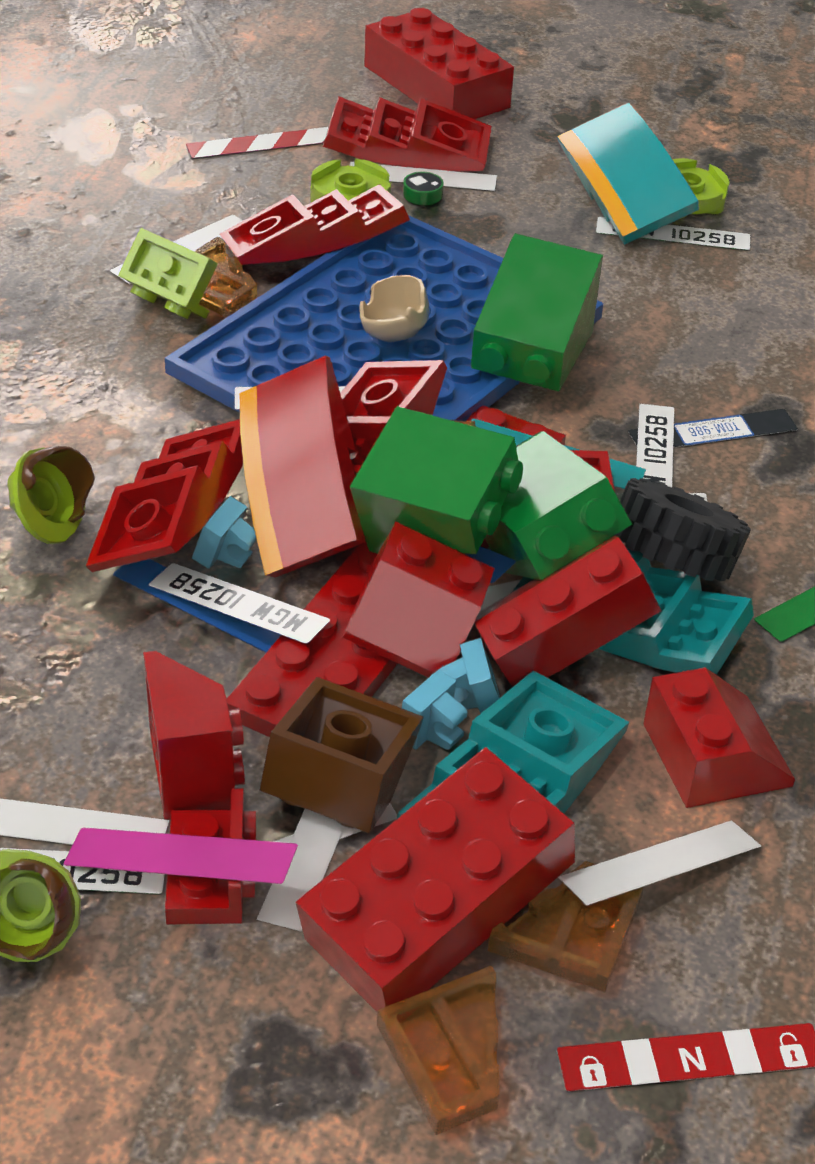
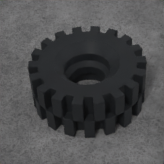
M631 478L627 482L620 503L632 525L615 536H618L623 543H626L625 547L631 551L641 552L643 554L642 557L650 561L656 560L661 562L666 568L682 570L685 575L692 577L699 575L705 580L713 581L715 578L718 581H725L726 579L729 580L751 528L747 527L748 524L745 521L738 519L739 516L724 511V507L716 503H709L699 495H691L686 493L684 489L675 486L673 488L668 487L665 483L659 481L653 483L644 478L639 480Z

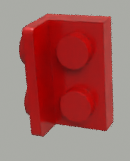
M231 788L230 810H171L170 834L256 840V811H244V788ZM167 874L166 925L242 924L243 898H255V882Z

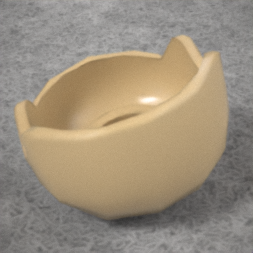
M410 275L392 276L377 281L371 286L369 303L366 305L365 301L360 302V319L366 333L387 342H395L413 337L426 324L429 318V302L423 281Z

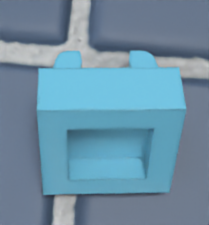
M230 496L202 528L192 559L208 569L217 559L241 568L253 552L249 549L257 541L254 528L243 520L247 506Z
M478 638L460 644L463 657L441 667L439 670L457 681L454 699L466 709L479 708L480 713H482L500 698V693L482 639Z
M439 669L402 702V709L424 716L420 731L413 745L415 750L426 740L448 750L464 736V731L457 727V725L467 717L468 712L463 705L454 699L457 681Z

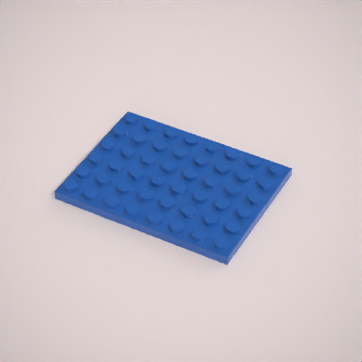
M409 216V221L371 239L326 253L165 357V373L240 413V410L235 409L236 387H255L325 355L331 359L338 386H347L366 362L444 360L447 371L433 416L464 424L470 415L482 405L490 407L521 382L471 368L474 328L503 258ZM410 275L421 279L426 289L430 312L426 324L418 333L411 338L395 342L383 341L366 333L360 319V302L365 301L366 305L369 303L371 286L374 283L392 276ZM598 300L594 323L602 318L604 303Z

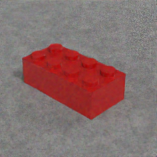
M414 8L409 13L396 17L386 16L378 22L365 25L364 66L416 103H419L420 98L473 119L511 108L514 66L502 59L497 53L491 52L477 43L474 38L468 37L454 28L452 24L434 15L429 9Z
M485 747L295 902L304 938L390 1024L575 863V823Z

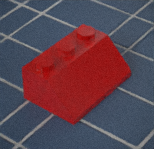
M614 535L543 580L534 579L478 613L474 624L513 688L532 671L547 678L661 612V609L643 572L620 538Z

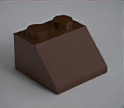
M316 677L271 731L259 791L280 798L289 805L303 807L334 819L343 826L357 828L370 833L391 802L420 731L424 716Z

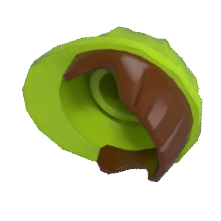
M67 446L43 447L29 450L16 462L15 470L9 476L7 484L10 500L9 506L14 510L25 529L33 537L46 544H57L66 541L74 534L82 521V517L85 515V502L95 481L91 464L83 454Z
M2 849L0 850V956L15 962H38L62 950L80 925L81 895L69 870L52 857L28 850Z

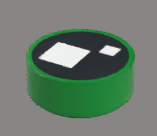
M430 172L411 173L403 180V196L407 201L415 205H433L443 197V179Z

